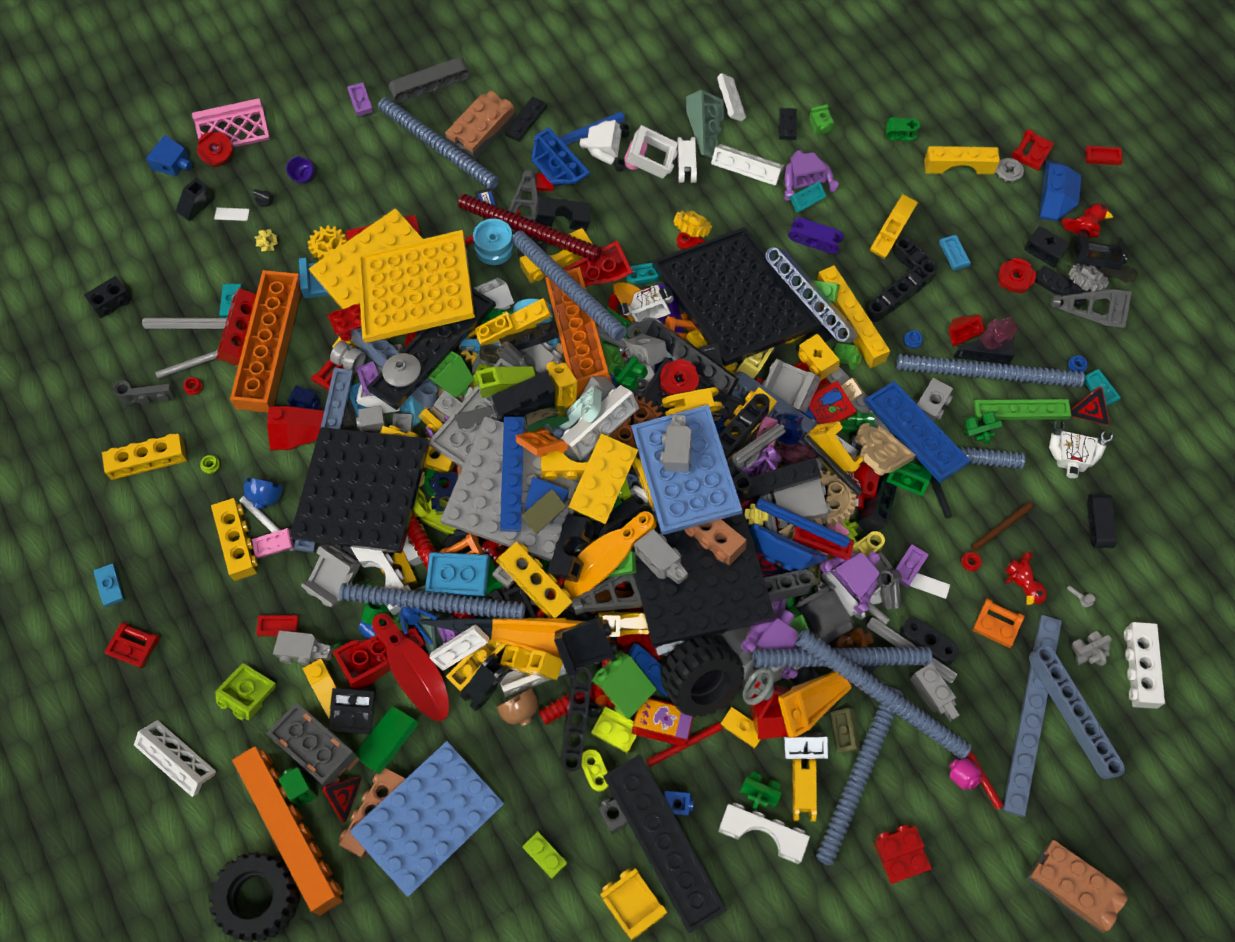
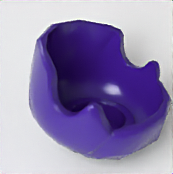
M295 156L287 163L286 173L293 181L306 184L312 180L315 174V166L309 159Z

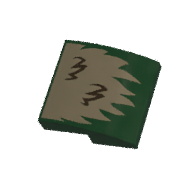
M551 406L525 415L527 428L532 433L546 424H549L553 430L568 422L569 416L565 406Z

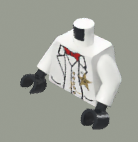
M605 120L599 125L590 127L588 138L580 139V146L582 149L587 148L593 157L610 165L614 164L615 170L622 172V166L625 165V161L623 158L616 160L615 157H618L621 136L624 138L629 137L630 127L628 124L620 126L616 120Z
M658 285L646 286L644 290L634 294L633 301L629 306L627 303H623L616 307L619 315L624 314L634 317L636 322H641L644 318L658 319L671 314L667 303H671L674 297L669 286L661 290Z
M1053 421L1051 427L1054 433L1051 434L1049 449L1054 459L1057 460V465L1067 469L1066 476L1068 478H1077L1079 471L1085 472L1088 467H1093L1101 459L1106 448L1105 444L1112 440L1113 434L1110 433L1109 438L1104 439L1103 434L1105 430L1101 431L1099 434L1101 440L1098 442L1097 438L1063 431L1066 427L1063 421L1060 423V428L1057 429V421Z

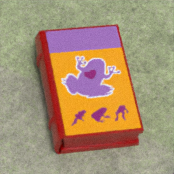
M648 698L636 712L631 734L686 747L693 716L681 713L673 703Z

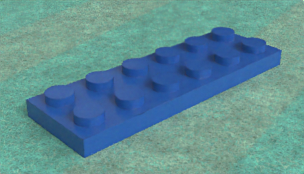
M895 381L865 399L864 403L908 449L916 454L915 457L939 483L969 465L971 460Z

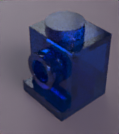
M295 385L287 400L290 407L317 410L320 404L316 392Z
M785 412L778 419V424L785 426V433L778 437V441L793 445L801 439L803 415Z

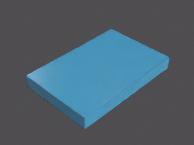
M430 553L425 592H429V594L434 592L435 594L441 593L442 595L486 597L490 556Z

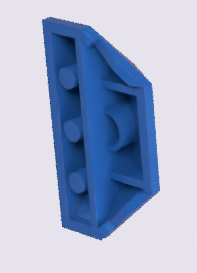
M550 127L535 135L532 163L552 185L578 183L590 175L589 170Z
M1045 161L1039 214L1041 219L1058 221L1062 216L1079 205L1081 175L1062 162Z
M756 523L749 525V531L758 554L763 556V560L775 565V563L783 565V570L788 572L802 570L827 560L828 556Z

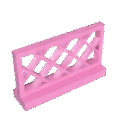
M260 98L192 113L198 139L205 134L201 131L200 127L208 125L211 127L209 131L217 130L230 137L233 148L270 140ZM260 114L261 118L257 123L251 120L253 115ZM236 119H244L241 126L234 123ZM220 122L228 123L224 130L217 127ZM248 122L255 125L251 132L244 129ZM231 126L238 129L234 136L227 133ZM260 128L264 130L265 135L256 136L254 133ZM241 132L248 134L246 139L243 140L237 137ZM213 145L212 152L218 151L219 146L215 147Z

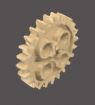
M820 470L822 476L820 482L828 486L825 502H829L830 513L826 521H822L821 517L818 519L827 528H829L830 523L837 527L838 521L844 524L845 519L849 520L851 514L854 513L857 495L853 494L854 492L840 478L838 479L836 474L831 476L830 471L823 474L822 470Z

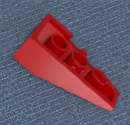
M618 241L601 249V256L596 262H593L592 259L582 258L563 268L565 271L580 267L586 286L619 281L633 273L629 260Z
M289 406L269 407L267 428L270 450H292L296 446L313 443V441L317 440L324 411ZM348 426L342 427V430H348Z
M416 628L407 629V634H404L403 630L400 631L403 636L412 640L421 648L425 646ZM377 636L362 641H350L332 651L352 690L365 688L391 670L387 660L386 649ZM395 637L390 638L392 643L398 641Z

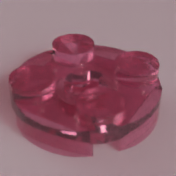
M1012 317L999 322L998 320H993L988 324V329L979 339L987 349H995L1002 346L1001 342L1005 339L1007 341L1011 340L1017 333L1018 327Z

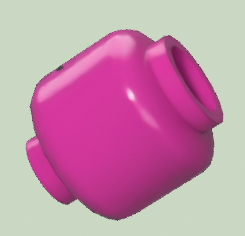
M968 758L956 759L949 766L951 769L949 773L950 779L962 790H972L982 780L980 777L981 770Z

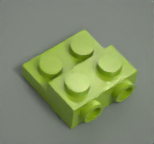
M242 663L215 691L216 703L222 709L228 707L233 710V714L238 719L242 720L245 718L250 720L262 707V702L276 688V683Z

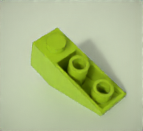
M533 366L491 367L476 371V380L481 398L490 397L499 391H503L536 376Z

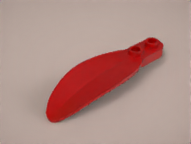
M384 613L376 615L372 621V629L386 649L388 664L397 683L411 702L424 715L434 721H443L448 715L449 699L444 681L436 665L419 645L403 636L389 615ZM379 621H385L386 625L380 626ZM395 637L398 641L392 643L390 638Z

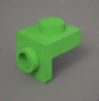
M837 343L833 349L840 363L848 364L849 368L855 371L862 358L857 346Z

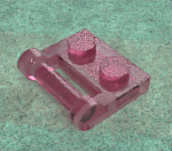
M788 441L782 446L773 447L779 452L781 458H785L789 462H797L817 456L807 444L798 445L795 441Z

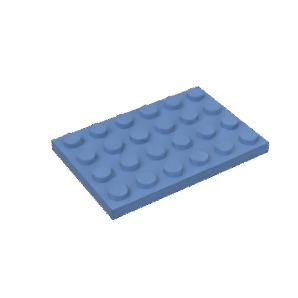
M709 405L631 425L662 535L742 514V508ZM673 415H685L686 426L692 431L690 472L665 471L664 463H660L661 451H665V445H662L663 433L667 432V425L671 424Z
M446 741L349 832L402 892L409 897L504 803Z

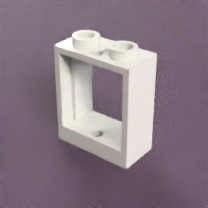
M641 125L634 134L626 162L663 179L667 173L670 174L674 167L672 161L678 154V150H676L678 143ZM643 142L666 152L663 165L639 154Z

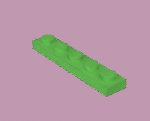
M1069 399L975 400L973 403L974 414L977 420H983L982 414L987 412H994L997 420L1070 419L1071 417Z

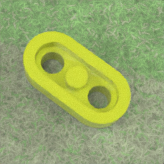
M418 488L413 514L416 517L424 518L430 514V509L425 494Z
M585 751L582 754L581 762L583 771L590 787L594 791L602 792L608 788L602 777L608 773L597 751ZM589 759H594L595 763L593 765H589L587 761ZM597 778L603 779V783L600 785L595 781Z

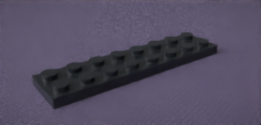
M471 287L475 318L424 329L399 353L411 354L419 360L421 373L415 382L408 386L395 387L385 381L381 372L367 386V390L397 410L431 375L451 351L453 352L496 307L495 301Z
M637 755L604 774L602 777L687 932L691 933L727 911L641 755Z

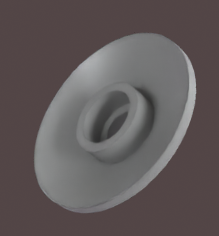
M396 354L385 362L382 369L383 377L392 386H408L419 377L421 373L420 362L411 354Z

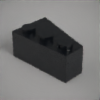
M548 371L492 395V405L498 421L504 423V417H525V415L538 409L555 406V389Z

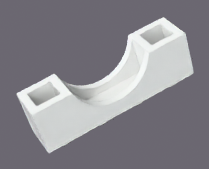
M351 547L364 568L377 567L385 572V589L389 587L391 590L397 588V591L403 589L404 591L410 590L412 592L408 584L406 586L402 584L401 580L404 578L398 568L396 570L392 568L391 564L394 562L388 553L384 555L382 551ZM389 604L387 607L394 616L401 611L403 605L401 607L397 605L393 607Z
M733 803V805L728 804L718 832L735 839H739L743 834L752 830L766 832L776 842L779 857L797 864L802 861L809 840V836L805 835V831L795 827L793 830L787 828L785 823L773 819V821L767 820L765 815L753 811V813L747 812L742 805Z

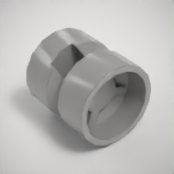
M339 341L332 349L330 355L331 362L338 366L343 365L344 369L353 370L354 374L357 373L356 368L364 365L366 359L365 352L358 348H353L352 345L345 341Z

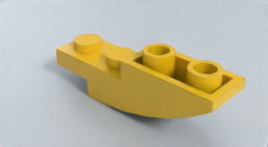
M902 194L869 251L884 259L886 258L915 209L917 201Z
M542 298L511 315L506 312L476 327L475 332L480 345L500 342L499 339L507 335L537 327L538 323L552 317L545 299Z

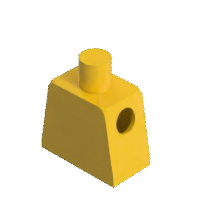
M555 361L549 362L546 365V369L555 389V405L565 406V408L571 407L577 398V380L566 363L557 364Z

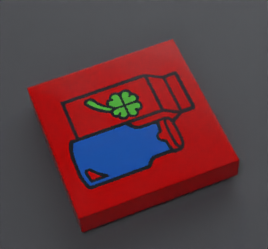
M838 381L817 391L808 407L818 424L842 422L857 414L856 409Z

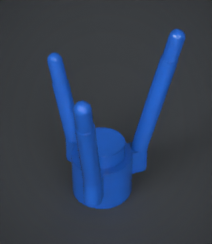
M403 606L398 618L401 621L404 634L408 633L406 623L415 625L425 640L432 644V640L418 623L420 619L419 612L433 620H436L437 617L422 608L417 609L414 607V609H411L410 606L408 608Z

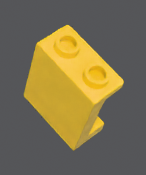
M839 421L817 424L804 436L809 435L844 472L857 470L860 467L859 464L864 460L862 456L850 457L837 438L836 434L843 428ZM820 458V460L827 468V470L830 471V473H834Z
M629 868L619 876L621 879L614 884L611 881L602 888L601 898L629 939L633 941L664 917L667 911L660 905L639 875L638 870L635 868L631 871Z

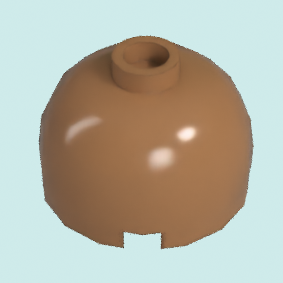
M530 688L498 705L496 709L506 723L511 725L520 723L521 726H524L533 721L531 717L538 709V700L533 689Z

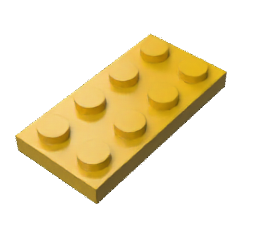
M601 433L568 508L602 524H606L638 450Z

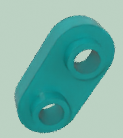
M652 263L631 266L633 273L626 276L625 280L631 285L655 282L660 276L652 267Z

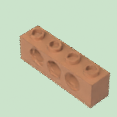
M721 519L684 529L689 536H694L699 540L703 548L711 550L719 561L725 562L728 565L746 549L747 540ZM707 527L710 530L704 531L702 528ZM724 540L725 543H718L717 541Z
M386 768L380 775L376 773L371 790L365 792L362 798L363 804L359 810H355L351 817V825L340 836L339 840L341 842L339 845L364 860L366 859L368 852L349 831L368 815L370 808L376 807L386 798H379L378 794L381 789L387 788L388 796L405 778Z

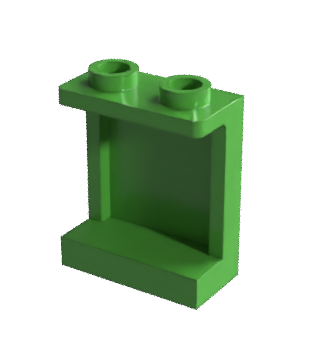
M621 651L616 654L615 662H611L610 659L605 667L600 669L592 679V682L599 686L615 705L614 709L617 713L627 719L657 690L634 660Z

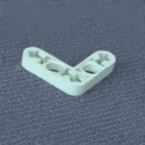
M595 385L591 386L567 410L569 421L559 427L566 431L580 417L588 423L592 422L600 412L602 391Z

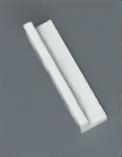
M722 144L715 148L711 162L713 165L775 186L785 166Z
M563 663L558 677L567 674ZM512 671L506 674L500 685L505 697L551 679Z
M158 720L138 731L134 746L190 796L194 797L197 795L202 783L215 776L216 771ZM157 729L162 736L153 735L151 731ZM165 743L174 744L176 749L168 748ZM180 756H188L191 762L183 761L180 759ZM195 769H202L206 774L200 776L195 772Z

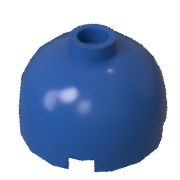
M246 477L243 492L246 499L254 503L253 507L265 509V506H272L280 500L284 485Z

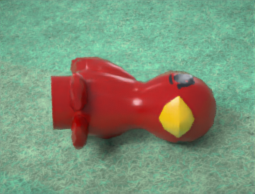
M1097 203L1086 209L1085 215L1077 219L1064 218L1062 224L1066 231L1073 230L1077 235L1079 230L1087 231L1088 238H1097L1099 235L1097 231L1101 230V226L1098 223L1104 219L1113 218V215L1108 211L1105 204Z
M1026 552L1019 558V562L1015 559L1012 560L1005 570L1010 575L1005 583L1008 584L1013 581L1022 587L1027 598L1026 605L1041 604L1047 597L1045 586L1039 582V579L1036 581L1033 579V571L1029 563L1033 557L1032 552Z

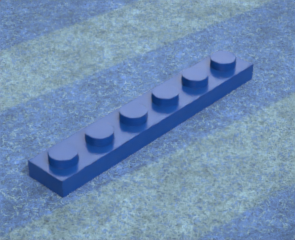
M504 417L500 532H521L523 447L516 443V435L524 433V417Z

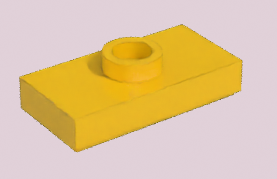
M424 409L417 416L427 425L426 428L429 427L433 434L437 433L443 426V423L427 409Z
M731 707L721 722V726L755 749L761 739L758 740L753 721Z

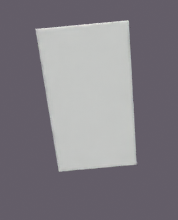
M216 208L214 219L247 221L249 209Z
M917 573L910 586L946 599L950 584Z

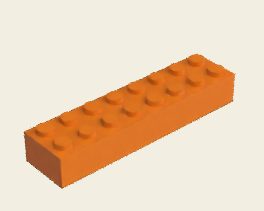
M580 267L566 271L587 291ZM546 277L545 280L565 361L577 380L578 398L582 395L591 376L607 377L612 383L611 375L596 322L549 277Z
M262 271L230 396V401L237 410L268 413L269 407H274L301 296L300 276L297 273Z
M254 746L232 759L310 911L321 916L343 902L340 896L343 894V891L339 884L331 879L330 876L333 875V872L329 865L321 860L320 857L323 854L319 846L311 841L313 835L308 826L305 827L300 821L303 819L301 812L291 804L278 779L281 775L272 767L275 764L271 756L266 754L264 749L259 750Z

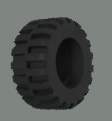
M704 636V638L698 637L692 641L688 640L684 642L683 646H678L673 655L670 654L667 658L668 662L664 664L661 674L662 687L675 707L685 715L703 717L708 713H716V710L720 708H725L728 702H732L735 699V694H738L741 690L740 685H743L745 672L743 663L726 641L719 637ZM709 672L706 676H704L702 679H700V680L697 681V679H698L699 677H701L703 674Z
M250 852L248 856L245 854L237 856V861L230 860L226 863L228 868L225 871L221 869L218 872L217 876L220 878L217 882L213 881L211 886L214 889V894H209V902L213 903V906L210 907L211 915L215 916L214 922L216 925L221 927L225 934L246 942L266 941L268 937L273 938L277 936L280 929H286L288 926L287 921L290 918L293 919L296 914L293 912L295 906H299L297 894L300 893V890L285 863L266 853ZM255 876L266 877L272 883L274 890L270 907L257 918H245L239 913L237 908V895L240 888L246 881Z

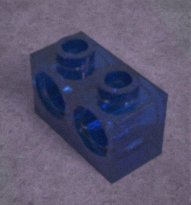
M458 472L434 473V479H430L431 491L435 490V498H431L432 510H436V515H443L445 508L440 505V501L450 499L458 480ZM447 480L450 485L447 488H441L439 482Z

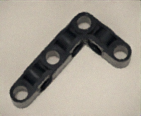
M901 236L897 239L893 254L911 271L871 300L866 312L871 322H878L934 279L938 268L936 262L909 237Z
M756 394L719 435L739 498L750 496L752 492V479L728 459L734 452L740 449L751 436V432L755 427L762 423L768 415L770 400L765 394ZM763 404L765 407L759 408L756 405ZM738 432L741 435L733 436L732 433ZM746 484L748 487L742 489L738 485Z

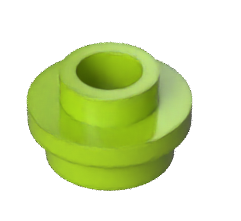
M207 455L202 458L200 467L204 473L212 474L220 468V461L216 456Z

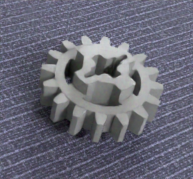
M1080 264L1073 265L1068 274L1070 279L1074 280L1073 282L1085 291L1104 290L1109 284L1108 278L1104 277L1103 273L1091 265L1088 267L1085 264L1082 266Z

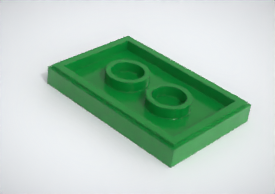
M391 706L355 752V755L360 759L359 762L380 775L419 723Z

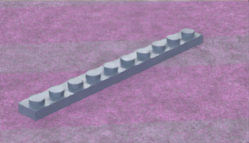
M334 368L322 419V428L342 429L354 374L353 370ZM295 540L294 550L315 553L317 543Z
M1044 615L1039 617L1033 650L1046 645L1051 647L1056 653L1061 620ZM1031 664L1003 802L1004 806L1002 807V811L1024 817L1026 814L1048 691Z

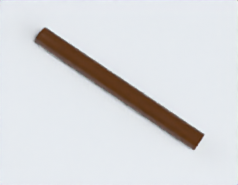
M1030 502L1026 503L971 545L972 550L975 552L1033 509V505Z

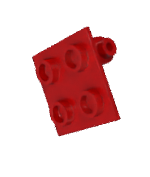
M353 304L348 308L335 310L327 314L335 335L339 334L343 341L350 340V330L362 327L360 304Z

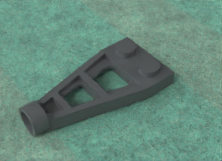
M524 171L508 211L516 214L520 206L531 207L532 216L523 217L534 222L538 200L535 185L536 174L533 171ZM522 192H532V200L520 199ZM511 229V230H512V234H515L516 232H518V231H515V229Z
M1104 289L1067 295L1053 294L1051 308L1061 309L1106 326L1125 328L1132 291ZM1088 299L1087 310L1075 309L1073 307L1074 300ZM1108 299L1107 314L1101 315L1092 310L1095 300Z
M634 573L611 577L592 590L571 599L576 615L590 611L642 607ZM630 582L634 595L630 598H618L614 590L621 583ZM609 590L612 600L597 603L595 600L596 594Z

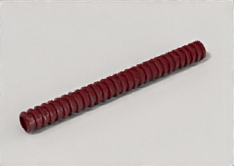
M465 193L458 200V207L486 219L495 218L503 220L515 231H523L530 237L545 243L548 242L550 245L553 244L555 247L558 246L560 249L562 248L588 260L592 259L593 262H596L601 256L600 246L596 247L595 244L591 245L589 242L586 243L584 240L577 239L574 236L572 237L536 221L533 222L531 219L524 218Z

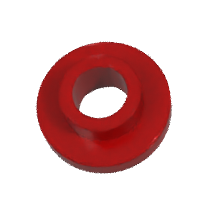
M195 377L186 379L183 385V389L188 395H197L203 388L202 382Z
M968 552L962 557L961 563L967 571L974 572L981 567L982 560L977 553ZM968 560H972L974 565L969 564Z

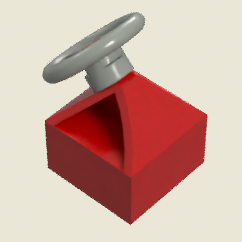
M768 667L756 670L749 677L743 689V699L747 704L751 705V716L758 740L788 736L778 697L791 689L773 686L775 680L774 672ZM765 673L768 674V682L764 680Z

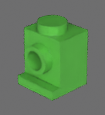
M828 105L811 108L809 120L815 134H824L832 131L834 122L829 113Z

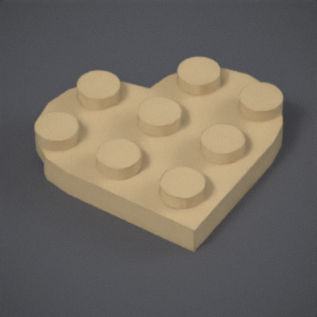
M865 423L857 431L855 441L863 446L859 456H862L864 458L862 462L872 467L878 475L894 472L913 461L916 454L881 426L875 428L870 426V423Z

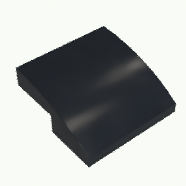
M332 688L328 730L330 732L369 735L372 726L375 692Z

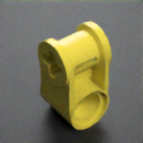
M873 531L862 540L856 542L853 545L852 551L855 553L862 552L865 556L869 555L872 551L879 553L884 545L885 537L882 533ZM870 540H876L879 545H872Z

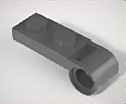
M119 381L113 388L116 396L124 404H148L154 401L165 402L169 399H175V392L170 384L132 388L127 381Z

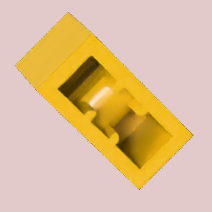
M818 334L799 345L798 356L803 363L806 362L811 373L822 378L821 380L839 370V358Z

